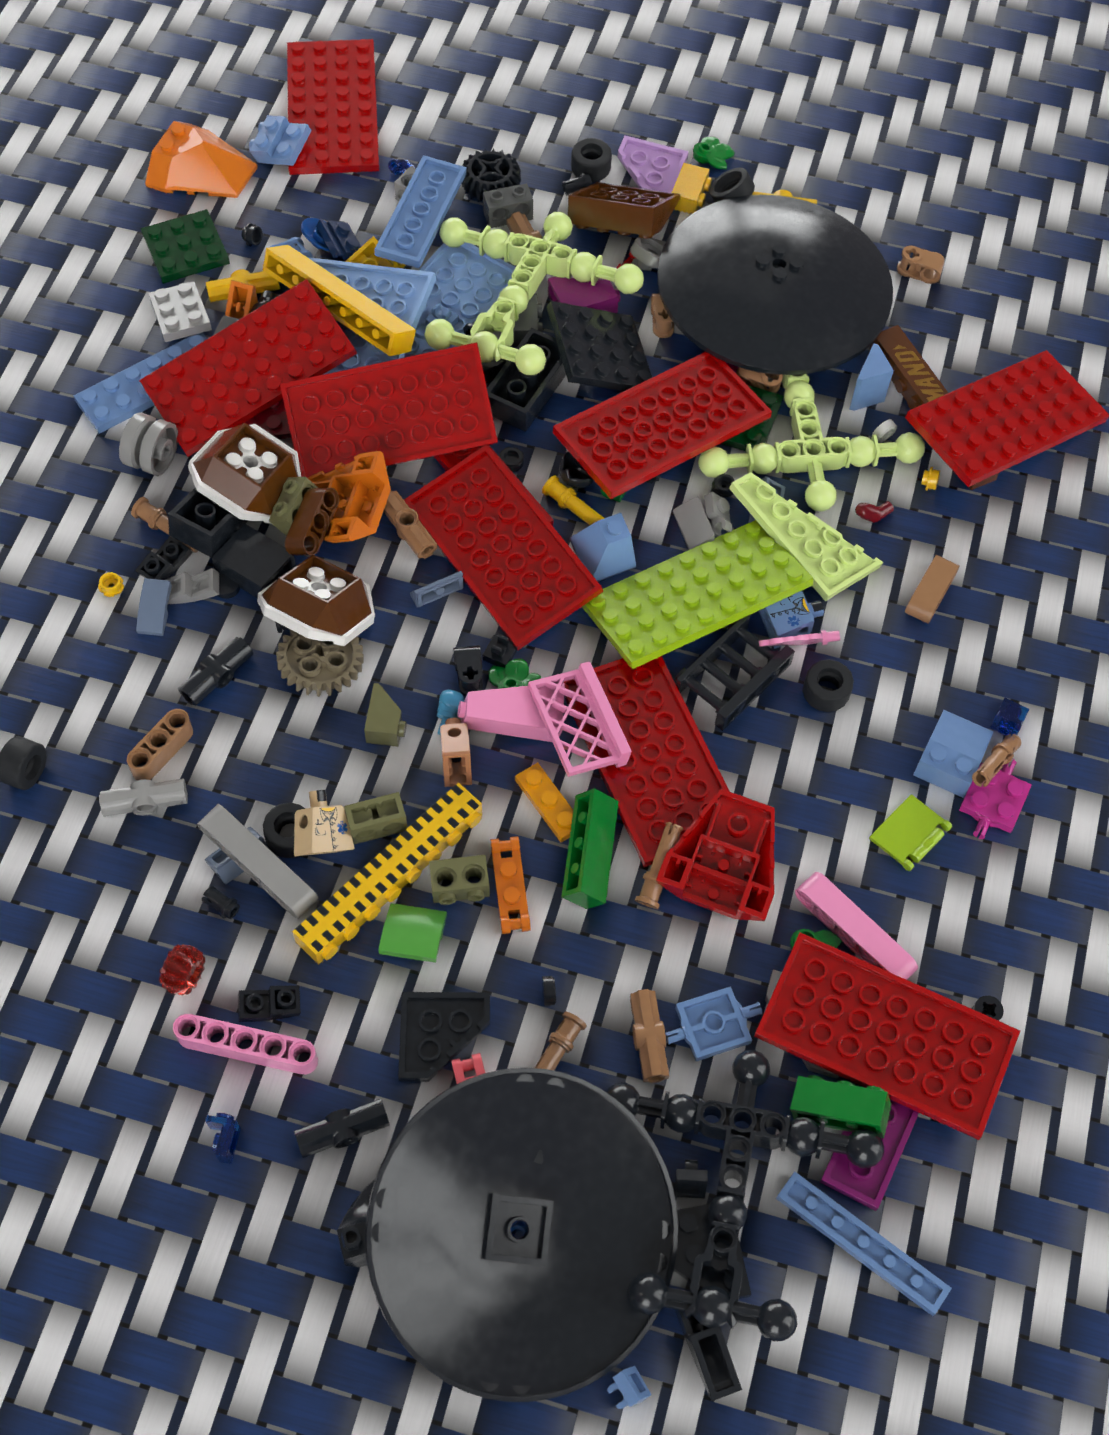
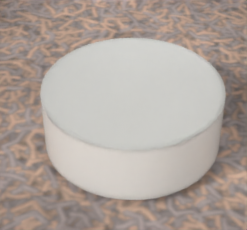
M888 419L880 424L872 435L876 434L878 442H884L895 433L897 425L892 419Z

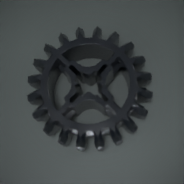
M484 149L482 153L476 151L475 155H469L462 165L466 167V176L462 182V187H464L465 193L469 194L471 199L477 197L478 202L483 200V192L520 185L521 169L516 159L512 158L511 154L505 155L503 150L496 152L495 149L492 151Z

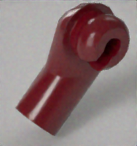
M889 501L884 502L880 506L859 503L855 508V513L858 516L874 523L894 511V507Z

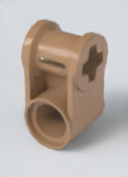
M912 245L906 246L903 249V258L897 265V271L900 275L929 284L940 280L945 262L944 257L940 253L927 251Z
M652 293L651 315L653 333L659 338H668L674 332V322L665 310L660 294Z
M740 367L736 371V374L747 385L777 393L780 389L783 375L760 373Z

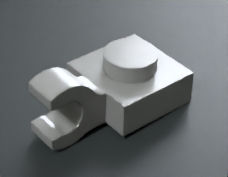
M714 492L706 494L704 496L706 515L712 521L711 527L715 536H721L722 528L727 532H731L732 524L730 522V505L728 501Z

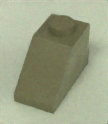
M374 683L364 729L366 743L398 747L400 737H405L407 723L402 721L401 709L380 684Z

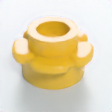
M930 467L929 471L924 470L921 485H926V491L928 489L936 490L940 470L933 469V467Z
M105 573L99 579L98 589L104 596L114 597L123 591V579L116 573Z

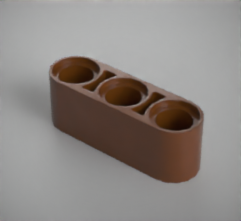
M310 488L307 490L285 538V548L289 554L315 555L318 552L339 505V495L334 488Z

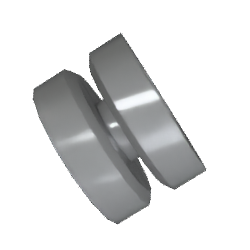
M142 412L134 414L126 424L120 440L119 458L122 464L135 469L141 468L142 471L155 476L162 475L169 468L177 450L178 441L176 438L178 430L176 425L162 419L156 420L153 416Z

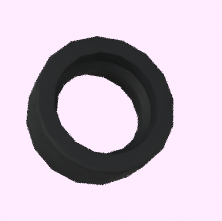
M734 168L720 175L710 186L709 193L713 201L718 202L733 197L752 195L755 185L746 169Z

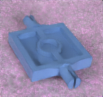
M731 986L677 1003L675 1009L680 1019V1028L665 1032L667 1043L669 1045L685 1039L692 1050L696 1062L751 1044L752 1038L747 1028V1018L761 1015L762 1008L759 1002L742 1007L736 1000Z

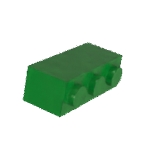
M809 1075L808 1077L798 1076L790 1110L794 1119L797 1117H807L814 1120L819 1126L821 1121H825V1127L848 1132H854L858 1129H870L876 1132L880 1138H884L891 1101L888 1092L877 1086L864 1088L855 1086L848 1081L840 1080L836 1083L825 1081L819 1076Z

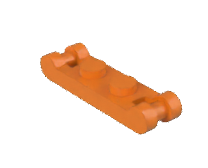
M510 837V840L499 841V838L490 839L502 934H509L511 930L519 929L522 932L531 931L519 837ZM511 851L512 857L501 858V852ZM519 913L520 918L509 919L510 914Z

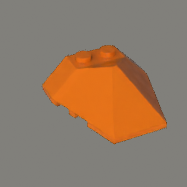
M173 121L152 150L145 184L149 188L164 193H173L174 190L187 191V195H195V192H206L209 196L238 198L257 170L258 165L209 130L189 123Z
M381 451L361 453L354 456L355 461L346 465L341 462L335 465V470L326 474L321 471L308 477L318 488H334L339 495V505L323 539L324 541L330 543L350 542L376 533L391 491L384 455Z

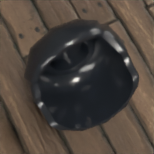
M569 451L562 456L559 474L567 485L574 488H584L593 483V478Z

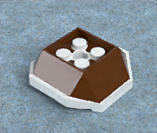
M243 423L234 428L217 431L193 456L188 464L190 474H192L193 482L198 492L241 520L264 521V523H270L269 519L273 512V507L277 503L288 477H301L297 451L256 424L248 425Z
M315 555L310 556L258 593L257 602L264 616L309 639L333 641V644L345 646L374 623L375 612L369 584L363 582L361 578Z

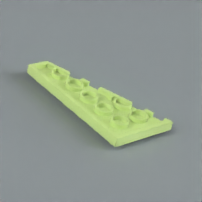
M750 472L731 483L729 489L777 544L785 548L813 577V588L824 601L829 600L879 569L884 563L878 558L872 559L863 553L864 549L859 545L853 546L844 540L840 532L812 513H804L796 507L797 503L791 499L787 501L776 494L775 488Z

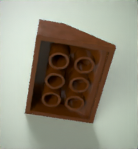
M596 182L568 195V216L572 224H575L576 228L579 229L594 227L599 232L614 230L619 235H631L633 233L639 234V238L650 239L655 234L661 232L679 202L680 194Z

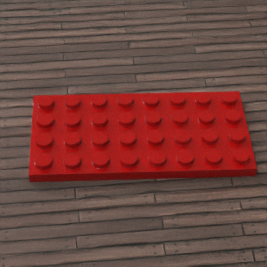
M374 40L287 42L289 123L308 124L312 130L294 166L288 165L289 175L379 171Z
M306 279L139 381L163 419L176 425L178 430L176 439L187 457L199 451L217 431L241 425L281 401L283 396L280 384L323 375L356 355L357 352Z
M477 342L280 384L293 447L298 453L301 477L308 478L321 471L326 474L335 470V465L341 462L346 465L355 461L354 456L361 453L381 451L384 455L385 465L391 466L498 443Z
M1047 350L911 409L905 416V419L967 487L1106 422L1109 418L1106 410Z
M704 352L554 425L553 434L607 496L613 499L771 418L772 410L726 362Z
M487 445L404 499L409 508L417 512L419 521L435 540L438 548L457 572L462 571L465 583L509 640L513 642L517 650H520L603 593L602 586Z
M662 656L635 669H631L623 658L593 668L632 751L627 765L616 767L613 764L598 770L610 796L619 801L617 811L644 867L653 863L666 827V822H671L672 826L677 824L683 827L680 835L681 838L683 833L690 828L720 789L729 791ZM574 679L563 682L566 689L576 692L578 689ZM564 695V698L569 706L572 698ZM576 700L571 708L585 715L588 711L585 704ZM574 717L579 728L582 721ZM585 723L582 732L597 737L599 733L595 726ZM584 740L590 751L593 744ZM596 745L592 753L593 755L600 758L610 757L606 749Z
M800 932L754 1037L864 1088L868 1086L880 1087L888 1092L890 1100L980 1140L1020 1030Z

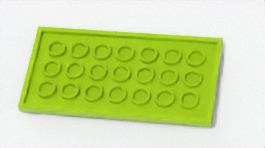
M754 520L715 538L714 541L701 544L603 588V593L582 606V608L631 669H635L813 586V577Z

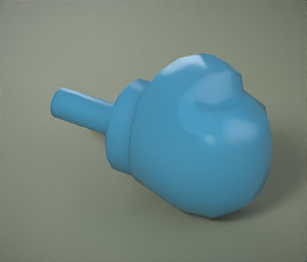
M449 689L441 692L436 715L442 719L440 726L445 725L446 720L449 718H458L459 702H464L463 694ZM440 726L437 733L438 735H441Z

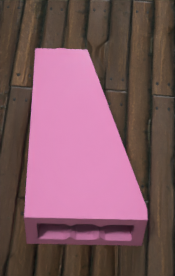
M528 686L471 691L467 693L464 702H459L457 717L462 718L461 723H466L469 730L552 742ZM547 687L537 688L540 695L551 699L554 690ZM558 692L554 701L564 705V695ZM550 707L548 711L549 716L561 722L563 712Z

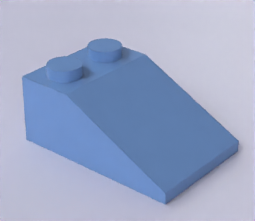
M943 710L913 776L964 798L973 781L972 776L979 768L993 731Z

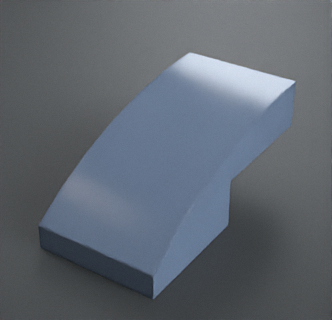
M144 578L138 609L137 634L164 635L168 618L167 605L172 588L170 581Z

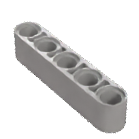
M217 804L197 823L199 829L296 919H299L318 899L317 894L220 804Z

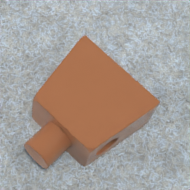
M449 718L446 720L445 725L440 726L445 787L455 786L458 782L462 786L472 785L468 725L461 723V720L458 718ZM461 757V761L454 763L452 758Z

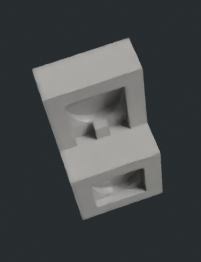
M214 568L194 576L183 572L166 579L172 585L168 604L195 602L219 595V572Z

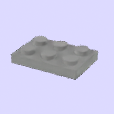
M194 281L148 293L165 342L212 330Z

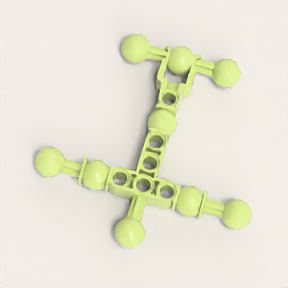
M553 212L545 218L543 225L545 235L543 239L520 233L514 234V232L508 235L502 229L491 230V227L488 225L480 233L469 230L466 223L459 218H449L441 224L439 231L444 244L449 247H460L465 242L479 246L480 256L486 253V255L493 259L504 258V262H510L516 268L512 273V279L508 281V286L501 290L497 301H495L487 313L482 312L478 315L470 330L471 336L455 332L452 324L445 319L431 321L426 326L424 336L428 345L435 350H443L451 345L462 346L477 342L482 363L491 362L494 359L496 362L504 359L515 362L518 370L523 374L536 375L544 369L546 363L545 353L542 348L535 344H526L520 349L510 346L514 342L513 329L515 321H518L519 314L527 308L529 300L535 294L546 274L562 278L567 277V279L573 276L579 282L591 281L592 286H595L598 279L601 278L613 281L616 288L622 293L633 294L643 285V272L634 264H624L618 269L602 265V255L596 258L589 252L577 254V249L556 243L567 239L571 235L573 228L571 219L563 212ZM494 331L502 332L499 339L493 334Z
M807 374L783 375L784 401L787 407L790 408L789 414L792 416L791 426L794 440L783 441L780 444L775 442L774 447L767 443L756 444L751 447V444H747L745 453L727 454L722 448L714 446L701 453L698 465L701 472L711 478L724 474L728 468L746 467L747 473L754 471L758 474L771 473L774 469L775 473H779V471L782 473L808 472L810 485L805 491V501L813 510L822 512L829 510L837 499L836 489L833 484L825 480L823 471L837 470L844 466L849 468L850 463L856 467H864L872 463L874 467L877 466L879 457L896 456L903 463H915L925 453V443L922 437L911 432L901 434L895 442L878 443L876 434L872 435L871 439L865 436L854 437L851 440L849 437H845V439L842 437L823 438L817 408L814 404L815 391L809 384V376Z

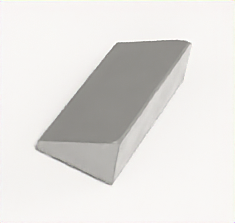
M698 496L673 509V514L688 550L706 542L714 541L715 534Z

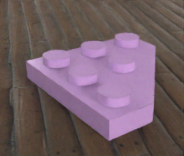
M624 136L618 150V159L639 188L671 193L683 162H687L689 151Z

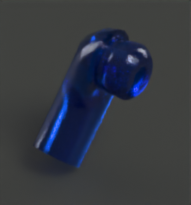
M391 159L388 163L389 170L395 175H402L410 166L416 169L406 159Z

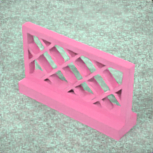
M590 661L581 663L579 669L528 683L530 693L568 777L613 764L616 767L627 765L632 751ZM574 679L578 689L576 692L562 687L563 682ZM547 687L554 690L551 699L540 695L537 688ZM558 692L572 698L568 707L554 701ZM575 700L587 706L588 711L586 715L571 709ZM550 707L565 713L561 722L549 716L548 711ZM568 715L582 721L579 729L564 723ZM585 723L597 728L599 732L597 737L582 732ZM560 730L575 735L571 744L560 740L558 736ZM578 737L593 744L589 752L574 746ZM597 745L606 749L610 757L600 758L592 753ZM572 752L585 758L584 763L572 767L568 758L570 753Z

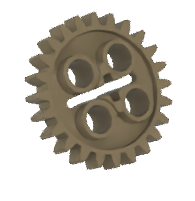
M290 629V636L283 635V643L278 644L279 651L276 652L278 670H281V678H287V685L291 686L296 683L297 692L303 687L306 688V695H309L312 690H316L318 697H320L324 690H326L329 696H331L332 689L334 688L338 692H342V684L351 687V679H358V672H362V664L364 663L363 646L359 645L358 637H355L345 646L333 644V641H318L306 638Z

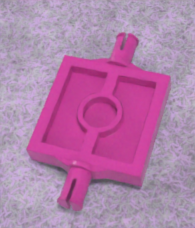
M1014 759L1010 767H1008L1009 763L1004 764L1002 769L986 787H983V785L979 787L972 781L959 811L972 816L978 821L977 827L973 832V835L977 838L982 829L978 839L985 838L989 827L1000 828L1011 833L1032 784L1011 775L1017 764Z

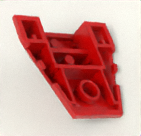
M720 789L690 828L683 833L680 840L666 853L656 882L681 900L738 920L765 921L775 894V807Z

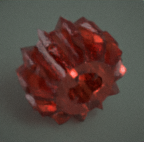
M177 944L172 951L168 952L166 960L163 961V967L160 969L159 982L162 984V987L175 995L183 996L184 994L188 995L191 993L192 989L197 987L199 979H202L201 974L205 970L203 965L206 961L203 952L191 945Z

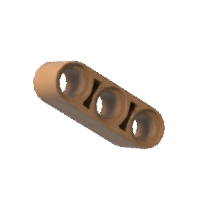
M935 555L911 597L905 613L929 624L955 578L960 565Z
M170 710L129 752L127 764L132 776L136 780H151L192 737L193 728L188 713L185 710ZM178 724H183L181 727L174 728ZM160 743H165L162 747H156ZM146 762L144 766L137 767L140 763Z

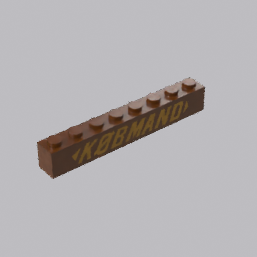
M899 325L883 330L871 344L870 350L873 344H877L881 348L894 370L891 380L897 392L901 393L907 401L910 409L948 394V391ZM999 473L970 486V490L995 481Z

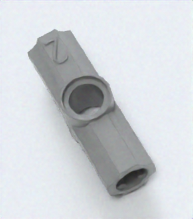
M184 778L158 783L144 779L133 782L130 787L101 791L99 803L103 817L131 812L144 816L155 813L158 808L187 804L188 793Z

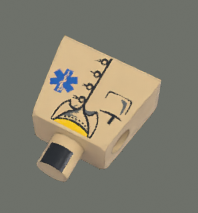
M326 790L310 791L311 808L295 812L294 856L354 850L344 807L342 805L328 806Z

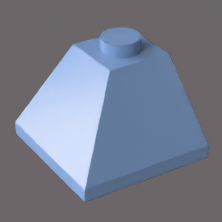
M622 513L599 520L569 538L575 554L598 582L636 568L632 537Z

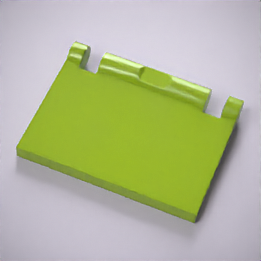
M911 794L869 837V840L899 862L907 871H911L914 868V864L907 858L910 857L915 863H919L945 835L937 826L940 825L943 830L949 831L952 828V824Z

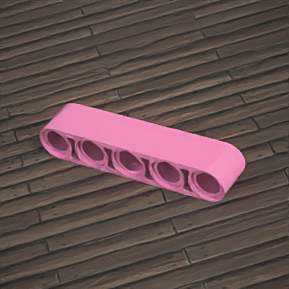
M813 873L795 890L798 900L832 933L837 935L861 960L906 980L918 970V965L914 958L822 873Z
M193 1014L180 1015L173 1023V1031L178 1042L187 1049L305 1075L312 1073L318 1065V1057L314 1045L304 1039ZM187 1027H195V1031L191 1035H182V1032ZM214 1034H224L221 1041L216 1043L210 1041ZM250 1039L253 1041L249 1048H239L243 1040ZM273 1046L282 1047V1050L277 1055L270 1056L267 1054L268 1050ZM307 1052L311 1054L310 1058L305 1062L296 1061L300 1053Z

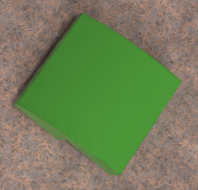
M391 903L380 940L379 954L436 963L447 912Z

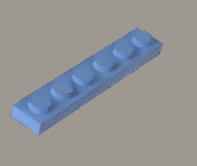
M795 1171L776 1197L778 1201L931 1316L936 1314L952 1288Z

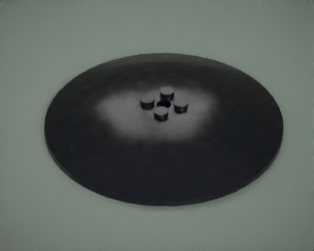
M746 195L721 200L705 206L684 219L668 237L659 258L657 279L660 297L665 310L678 329L690 341L712 356L737 367L760 373L777 375L809 374L834 368L850 361L870 347L878 338L889 318L893 302V285L889 268L884 257L870 238L857 226L839 214L820 205L792 197ZM775 265H779V266H782L783 268H781V267L775 268L774 266H775Z
M539 1068L502 1069L469 1078L445 1090L429 1101L410 1119L387 1151L371 1191L366 1216L365 1245L369 1277L377 1303L396 1338L413 1358L444 1382L476 1396L505 1402H532L569 1394L591 1384L621 1363L639 1344L659 1313L645 1315L637 1311L629 1301L628 1288L636 1276L648 1272H653L660 1276L666 1282L667 1287H670L678 1249V1218L673 1186L666 1165L657 1146L635 1116L617 1099L583 1079L563 1072ZM539 1150H542L543 1153L542 1164L534 1162ZM517 1220L523 1221L526 1226L525 1234L519 1239H515L511 1234V1226Z

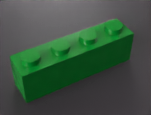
M595 788L575 796L562 889V898L585 909L606 904L619 802Z

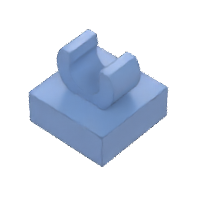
M437 303L431 310L432 313L425 319L426 326L435 319H445L454 327L459 322V315Z
M635 1366L622 1370L612 1377L615 1383L611 1384L607 1389L608 1393L618 1389L622 1393L623 1400L616 1405L618 1409L627 1406L632 1407L652 1395Z

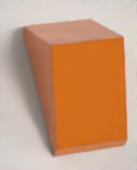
M231 280L225 316L241 319L251 312L253 306L258 302L254 285Z

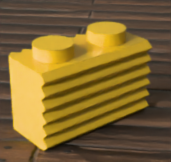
M683 162L671 192L680 194V200L674 208L675 210L693 214L697 211L698 207H703L706 198L704 191L709 192L712 178L709 177L710 169Z

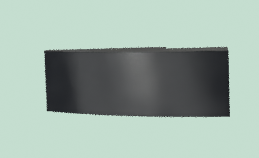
M675 1309L686 1342L710 1400L715 1401L741 1391L742 1387L721 1328H708L700 1324L694 1315L686 1319L684 1311Z

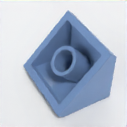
M873 344L858 376L850 410L855 411L885 401L894 370L877 344Z

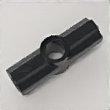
M236 637L218 654L206 656L199 664L198 671L178 688L179 693L190 705L196 706L216 687L219 689L225 687L232 680L234 671L253 655V650L244 639Z
M379 1099L352 1110L349 1108L336 1110L328 1114L323 1121L296 1130L294 1133L301 1155L305 1158L331 1147L339 1149L352 1145L361 1136L390 1126L382 1100Z

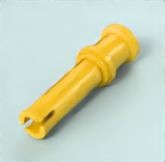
M556 475L550 477L544 484L542 494L551 496L558 502L560 508H568L587 524L592 525L604 519L603 516L579 499L573 488H567L559 482V477Z

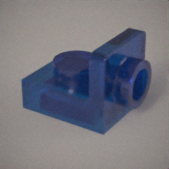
M1004 698L990 727L1005 736L1011 734V736L1012 734L1017 735L1029 708Z
M217 1113L216 1116L207 1115L205 1122L212 1130L221 1131L216 1133L212 1149L215 1152V1156L219 1162L232 1164L241 1127L232 1115Z

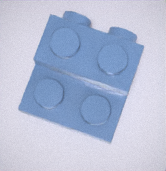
M267 115L265 121L259 123V132L256 138L250 141L249 151L257 163L294 166L312 130L308 124L289 123L285 116Z

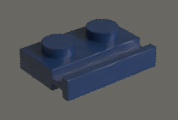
M320 219L316 225L333 258L337 259L338 256H341L342 259L347 260L361 248L348 223L330 220L324 223L323 219Z

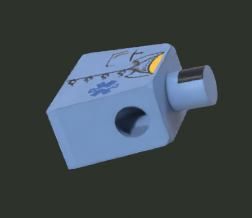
M800 591L759 610V613L771 639L810 634L814 625V618L823 616L824 608L821 601L807 603L803 592Z

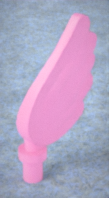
M821 630L820 633L771 638L760 640L759 647L809 645L822 642V645H827L828 642L840 641L839 630L830 632Z

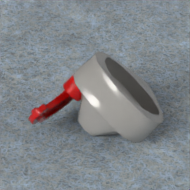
M637 237L630 248V257L622 264H618L616 269L624 264H631L634 258L637 260L638 267L642 270L649 268L658 269L659 258L666 242L653 238L643 239Z

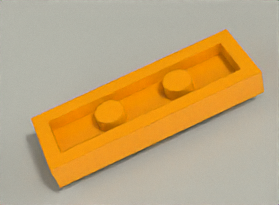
M537 762L515 775L516 783L560 843L570 838L573 809L540 764Z

